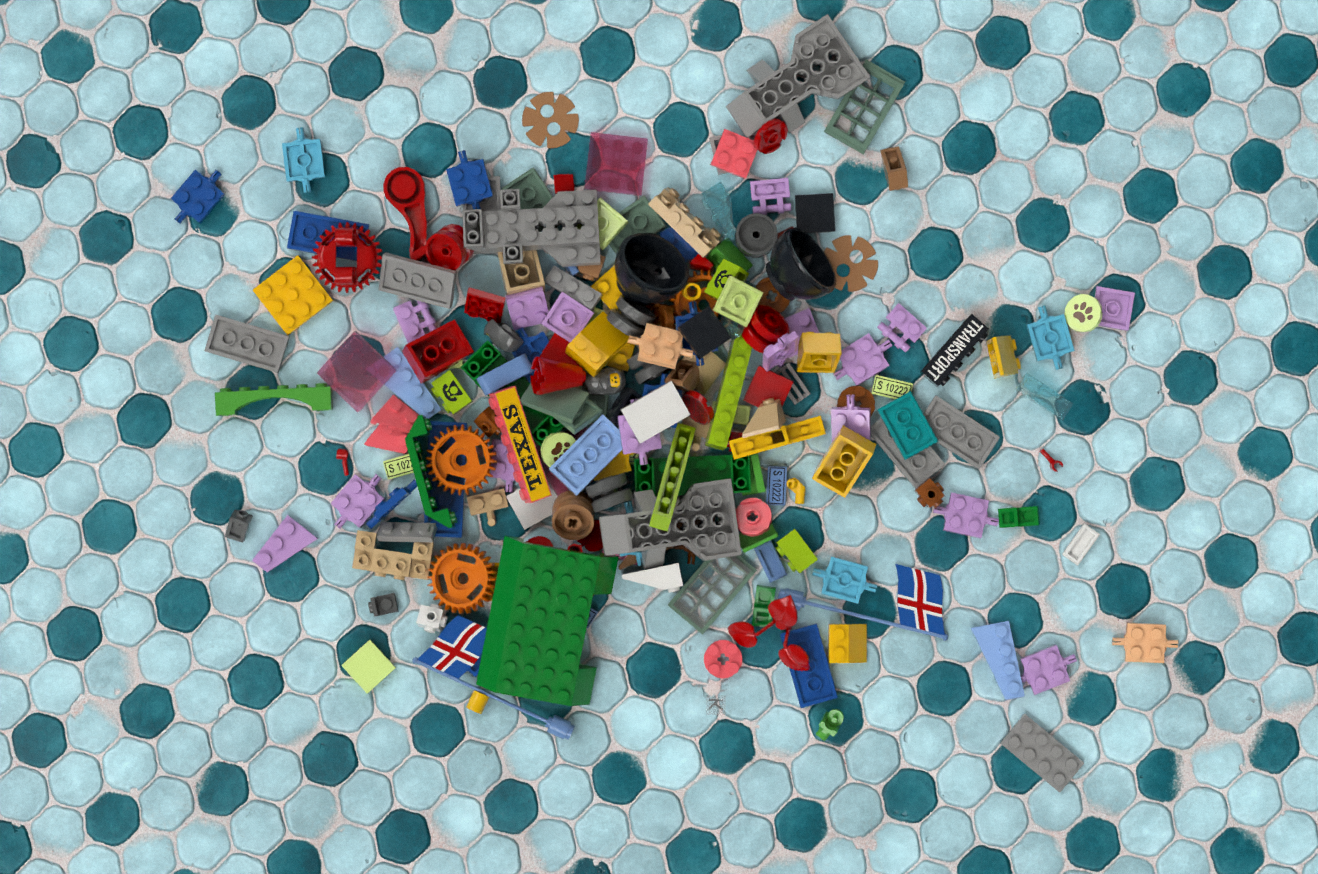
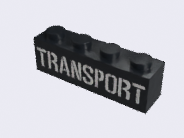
M970 314L920 373L936 387L940 384L944 386L949 381L950 377L948 375L952 370L956 372L963 365L961 360L965 356L969 358L976 350L973 346L978 341L982 343L988 336L986 332L989 328L973 314Z

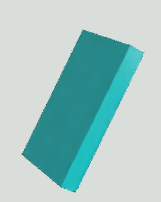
M911 391L877 409L904 460L939 442Z

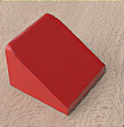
M573 174L553 175L555 194L563 191H574Z
M698 254L690 262L689 268L699 271L703 270L704 272L711 270L712 272L713 263L706 257L703 258Z

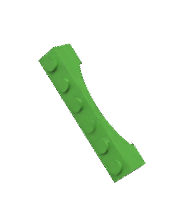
M327 383L315 384L316 387L309 388L308 384H298L296 388H289V385H279L277 389H270V386H259L258 390H250V387H240L239 391H231V388H221L220 392H215L216 416L238 415L237 411L253 402L270 398L294 399L312 406V411L333 410L332 387H327Z

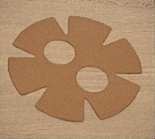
M544 92L533 97L530 102L536 110L525 107L522 115L523 126H534L526 132L527 137L538 146H541L547 137V148H557L568 143L571 138L564 130L576 133L579 122L578 114H567L575 108L572 101L566 96L559 94L554 103L553 92ZM548 104L553 107L554 113L551 117L545 118L541 115L540 109L543 105ZM552 122L560 125V132L555 136L547 132V126Z
M851 235L841 236L833 240L832 244L837 252L826 247L824 253L835 272V288L842 290L846 281L849 292L865 288L867 283L862 275L873 280L878 269V260H867L876 254L874 248L861 237H857L852 246ZM853 250L862 252L863 259L861 262L853 263L850 260L849 255ZM840 264L849 266L850 273L848 276L840 277L837 274L836 269Z

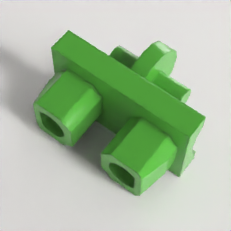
M832 709L829 712L826 711L822 716L816 735L823 741L829 735L834 737L837 734L844 720L842 711Z

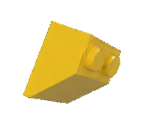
M832 332L802 333L798 343L797 372L835 373L842 354L840 334Z
M828 624V663H867V624Z

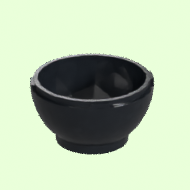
M797 227L787 229L774 244L770 261L766 264V272L772 285L784 298L790 301L796 298L803 300L817 299L831 293L836 286V276L822 248L802 229Z
M653 233L630 235L622 241L617 250L615 259L617 287L621 294L632 303L645 306L667 301L676 296L688 281L689 269L684 257L673 244L659 235Z

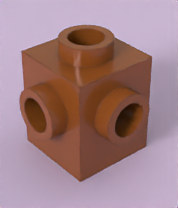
M490 406L473 421L488 438L494 434L498 436L501 433L500 428L495 423L496 415L494 409H491Z
M928 478L914 490L919 496L917 498L918 502L923 507L927 506L928 508L932 506L934 508L938 507L943 502L942 498L945 496L942 493L944 491L943 487L938 482L934 483L931 478ZM929 491L933 493L932 498H929L928 496Z

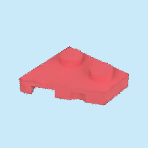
M392 395L371 419L370 423L374 425L376 423L387 425L389 429H398L401 432L409 433L419 414L395 395Z
M379 424L364 444L370 447L406 454L408 449L405 438L408 433L401 432L398 429H389L387 425Z

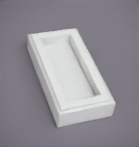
M1084 523L1062 555L1078 566L1100 534Z

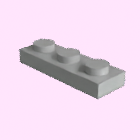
M556 266L552 267L544 280L545 284L560 293L564 292L591 311L594 310L603 296L602 293Z
M381 522L377 539L378 541L433 543L437 526L436 523Z

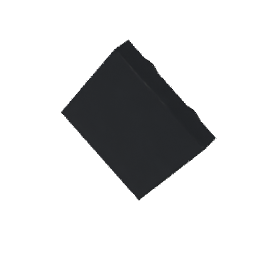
M833 193L795 195L797 228L802 229L806 233L835 232Z
M710 306L677 328L699 360L731 339V336Z

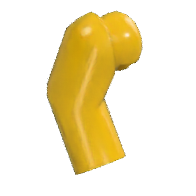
M796 478L789 479L786 485L795 493V504H804L805 486Z

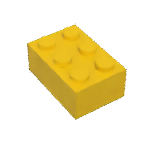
M843 425L816 467L812 479L845 498L872 457L876 444Z

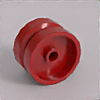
M457 224L445 225L438 232L434 233L425 245V254L431 265L454 271L465 264L474 254V250L464 248L463 227Z
M758 305L748 326L740 325V333L749 346L763 353L767 346L770 344L775 345L778 342V338L780 339L786 333L789 334V326L777 310L770 306Z

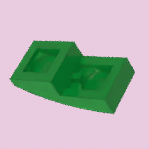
M1038 506L998 509L999 528L1040 525Z
M757 585L752 626L765 627L772 621L768 605L775 598L776 587Z

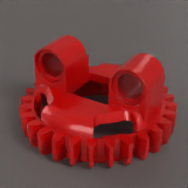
M346 222L344 228L339 223V228L331 226L332 232L325 230L326 237L319 235L322 242H315L319 248L313 249L317 255L312 256V259L317 260V262L312 265L319 267L315 273L322 274L319 280L326 279L325 286L332 283V290L338 286V292L345 288L346 293H349V289L352 288L355 293L357 286L364 290L362 284L365 283L370 286L368 280H376L373 274L380 273L376 270V267H382L378 263V260H382V257L378 256L382 249H376L380 242H373L376 236L369 237L370 230L364 233V226H361L358 230L356 223L353 224L352 228H350L349 222ZM359 235L362 236L361 238H363L367 242V244H370V246L366 245L365 242L359 238ZM336 247H357V267H336ZM325 269H327L329 273L334 276L335 280H333V277H331ZM367 269H371L370 273L367 272L361 278L362 280L358 281L359 276H361Z

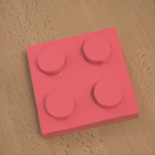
M724 129L710 165L746 179L757 149L754 147V140Z

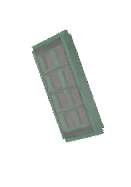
M867 59L862 66L869 74L870 79L844 96L824 130L826 134L861 154L865 153L905 84V81Z
M740 555L706 560L669 602L668 606L703 635L757 570Z

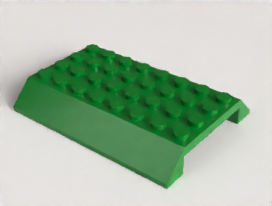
M505 535L476 685L495 693L561 705H590L597 667L580 664V658L593 595L612 594L619 556H604V553L594 555L524 542L523 538Z

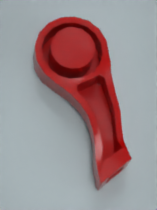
M398 167L391 170L386 176L383 183V192L386 199L406 219L410 230V259L419 261L426 256L427 219L424 205L426 197L425 183L416 170L409 167Z

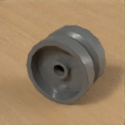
M760 213L749 214L742 218L737 225L734 236L735 244L745 256L761 258L771 252L777 241L778 233L776 225L768 216ZM755 232L759 233V238H754L753 234Z
M620 295L616 301L618 309H611L607 315V320L618 330L628 336L631 335L641 338L645 331L646 323L653 324L656 319V315L649 308L632 303L623 295Z
M639 353L627 360L631 370H636L643 366V369L635 374L639 385L649 380L652 381L671 369L637 361Z
M625 473L614 477L613 475L596 481V484L585 488L588 497L592 498L598 495L602 497L592 502L591 505L594 513L634 498L631 489L618 490L619 487L628 483Z

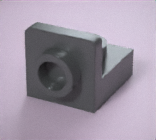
M234 510L229 519L225 537L243 543L253 515L248 514L244 510Z
M395 593L370 598L371 602H368L370 614L373 613L374 617L398 612Z

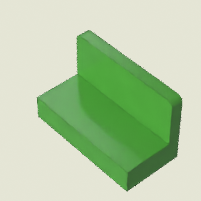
M728 238L716 246L706 257L713 263L716 269L723 259L740 266L745 271H748L753 266Z
M758 454L750 455L751 492L742 493L743 496L766 492Z
M772 523L769 530L759 536L750 537L740 533V547L743 553L778 537V534Z

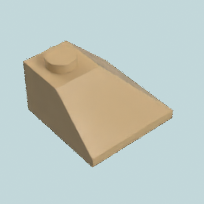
M713 352L703 357L704 365L701 366V360H699L700 382L695 389L705 395L726 364ZM692 355V358L684 356L682 360L696 362V356Z
M768 398L763 400V403L758 407L742 433L743 438L778 430L782 427L786 420L780 399Z

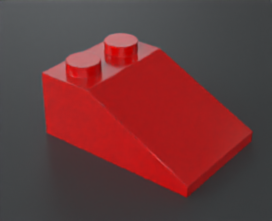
M454 319L406 344L402 353L422 384L468 357L474 351Z

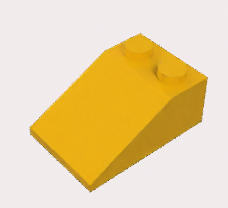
M603 311L567 345L565 353L591 376L595 377L626 344L629 336L614 327L607 320V314Z
M1010 335L993 337L986 341L994 379L1018 374V369H1021L1019 358H1015L1014 351L1017 350L1015 339H1011Z

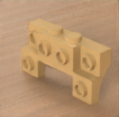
M665 188L648 205L704 258L721 243V234L715 228H706L700 218L694 217L689 212L690 209L684 203H680V194L675 189Z
M357 530L352 568L375 572L374 576L386 577V574L394 575L393 579L405 580V577L429 580L427 576H430L428 569H431L430 562L432 560L434 542H414L412 554L375 548L377 533Z

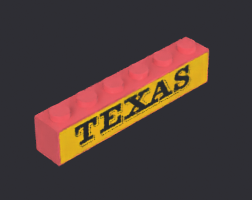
M509 386L490 393L489 405L491 409H494L496 415L495 423L502 432L501 441L507 447V459L513 465V476L515 481L519 483L521 499L525 503H533L552 496L516 387Z

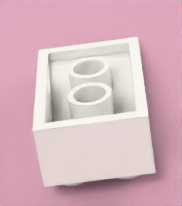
M679 563L622 575V579L663 590L668 589L669 593L680 591V586H683Z

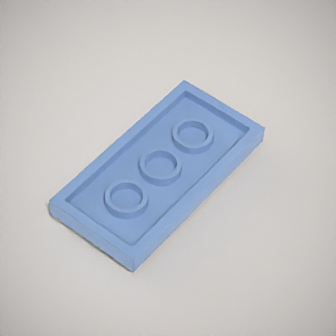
M602 414L549 470L577 496L622 451L619 429Z

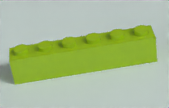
M736 332L732 337L713 411L714 417L710 422L705 446L722 451L727 448L752 347L746 343L741 333Z
M677 423L649 523L650 527L668 532L696 430L695 427Z

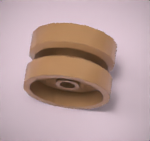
M571 491L561 493L555 499L552 507V527L554 531L562 538L568 540H579L586 537L594 526L592 499L584 492H580L577 496Z

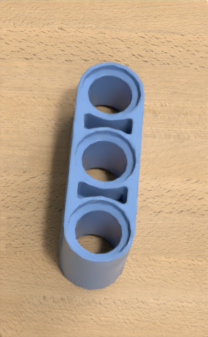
M525 353L487 372L476 380L484 395L487 396L533 372L534 369H531L532 364Z

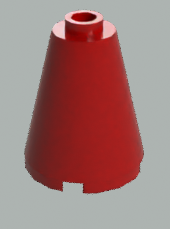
M541 356L533 359L531 369H535L534 376H531V387L536 395L578 387L586 380V372L580 366Z

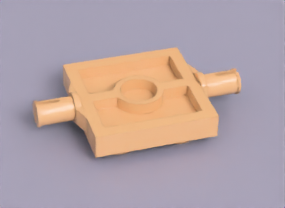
M646 323L645 331L641 338L629 335L628 343L639 345L637 361L675 369L680 356L692 358L693 350L682 348L683 336L678 330Z
M1127 622L1124 638L1112 637V645H1122L1124 647V661L1164 663L1166 648H1178V640H1167L1165 624Z

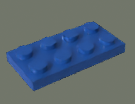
M293 211L287 249L317 254L313 251L314 248H319L315 242H322L319 235L326 237L325 230L332 232V225L335 228H339L338 225L341 223L344 228L346 222H349L350 228H352L353 224L356 223L358 230L361 226H364V233L369 230L370 225ZM359 235V238L362 239L366 244V241L363 238H361L362 236ZM336 247V258L357 261V247Z
M817 623L791 630L787 642L788 646L795 644L802 647L808 655L810 669L807 671H797L789 668L800 708L838 698ZM786 632L780 634L782 644L784 643Z

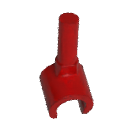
M338 449L336 459L342 460L344 476H348V451L346 449Z
M1044 449L1040 451L1050 463L1051 470L1058 472L1054 468L1055 463H1059L1063 467L1061 461L1054 460Z

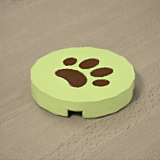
M1088 294L1074 296L1065 307L1064 316L1066 323L1071 329L1078 332L1094 330L1102 320L1103 313L1100 302Z
M565 432L548 435L541 445L542 460L548 467H551L576 440Z

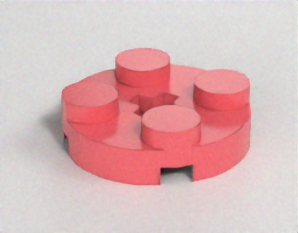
M747 498L741 501L740 505L735 508L738 530L742 535L755 537L769 530L772 523V513L765 502L758 498ZM750 513H754L755 516H758V518H756L753 522L747 519L751 516Z
M718 640L708 646L705 651L704 664L709 673L715 677L729 678L739 671L742 665V654L734 643L728 640ZM722 653L725 654V657L729 658L724 665L717 661V658L721 657Z

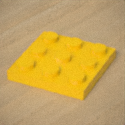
M298 255L253 289V292L288 336L333 302V299Z

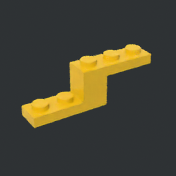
M817 416L789 425H783L778 430L729 441L735 460L826 433L821 416Z

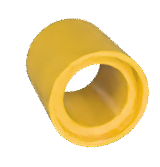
M688 282L682 289V295L688 300H696L701 295V288L695 283ZM690 286L696 288V294L692 297L687 295V288Z
M474 690L466 708L482 714L489 696Z

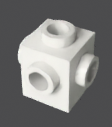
M435 604L430 606L421 605L416 624L429 633L441 632L442 627L446 626L447 616H445L446 613L442 610L441 606Z

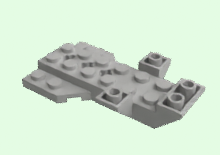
M827 14L796 34L789 63L774 71L762 59L746 71L755 82V85L744 91L729 103L726 108L746 138L756 133L764 123L777 117L787 125L788 133H791L805 123L797 104L812 94L840 99L870 79V76ZM828 54H830L831 56H836L835 62L833 60L830 61L828 59ZM813 64H815V66L820 65V72H818L817 70H813ZM798 74L799 76H805L804 82L797 80Z
M519 189L500 190L501 211L482 212V209L462 210L464 248L482 253L503 252V264L523 263V251L543 250L562 267L601 265L597 190L558 192L543 208L521 209ZM577 224H582L581 230H577ZM558 225L563 226L562 231H558ZM539 226H543V232H539Z
M731 478L692 484L678 505L675 506L668 532L649 526L656 501L653 490L633 492L635 511L638 512L599 517L604 556L641 551L644 569L663 566L666 547L684 545L703 561L742 555ZM714 515L719 518V521H716V523L713 522ZM696 518L701 521V524H698V526L695 525ZM678 521L683 524L680 530L676 527Z

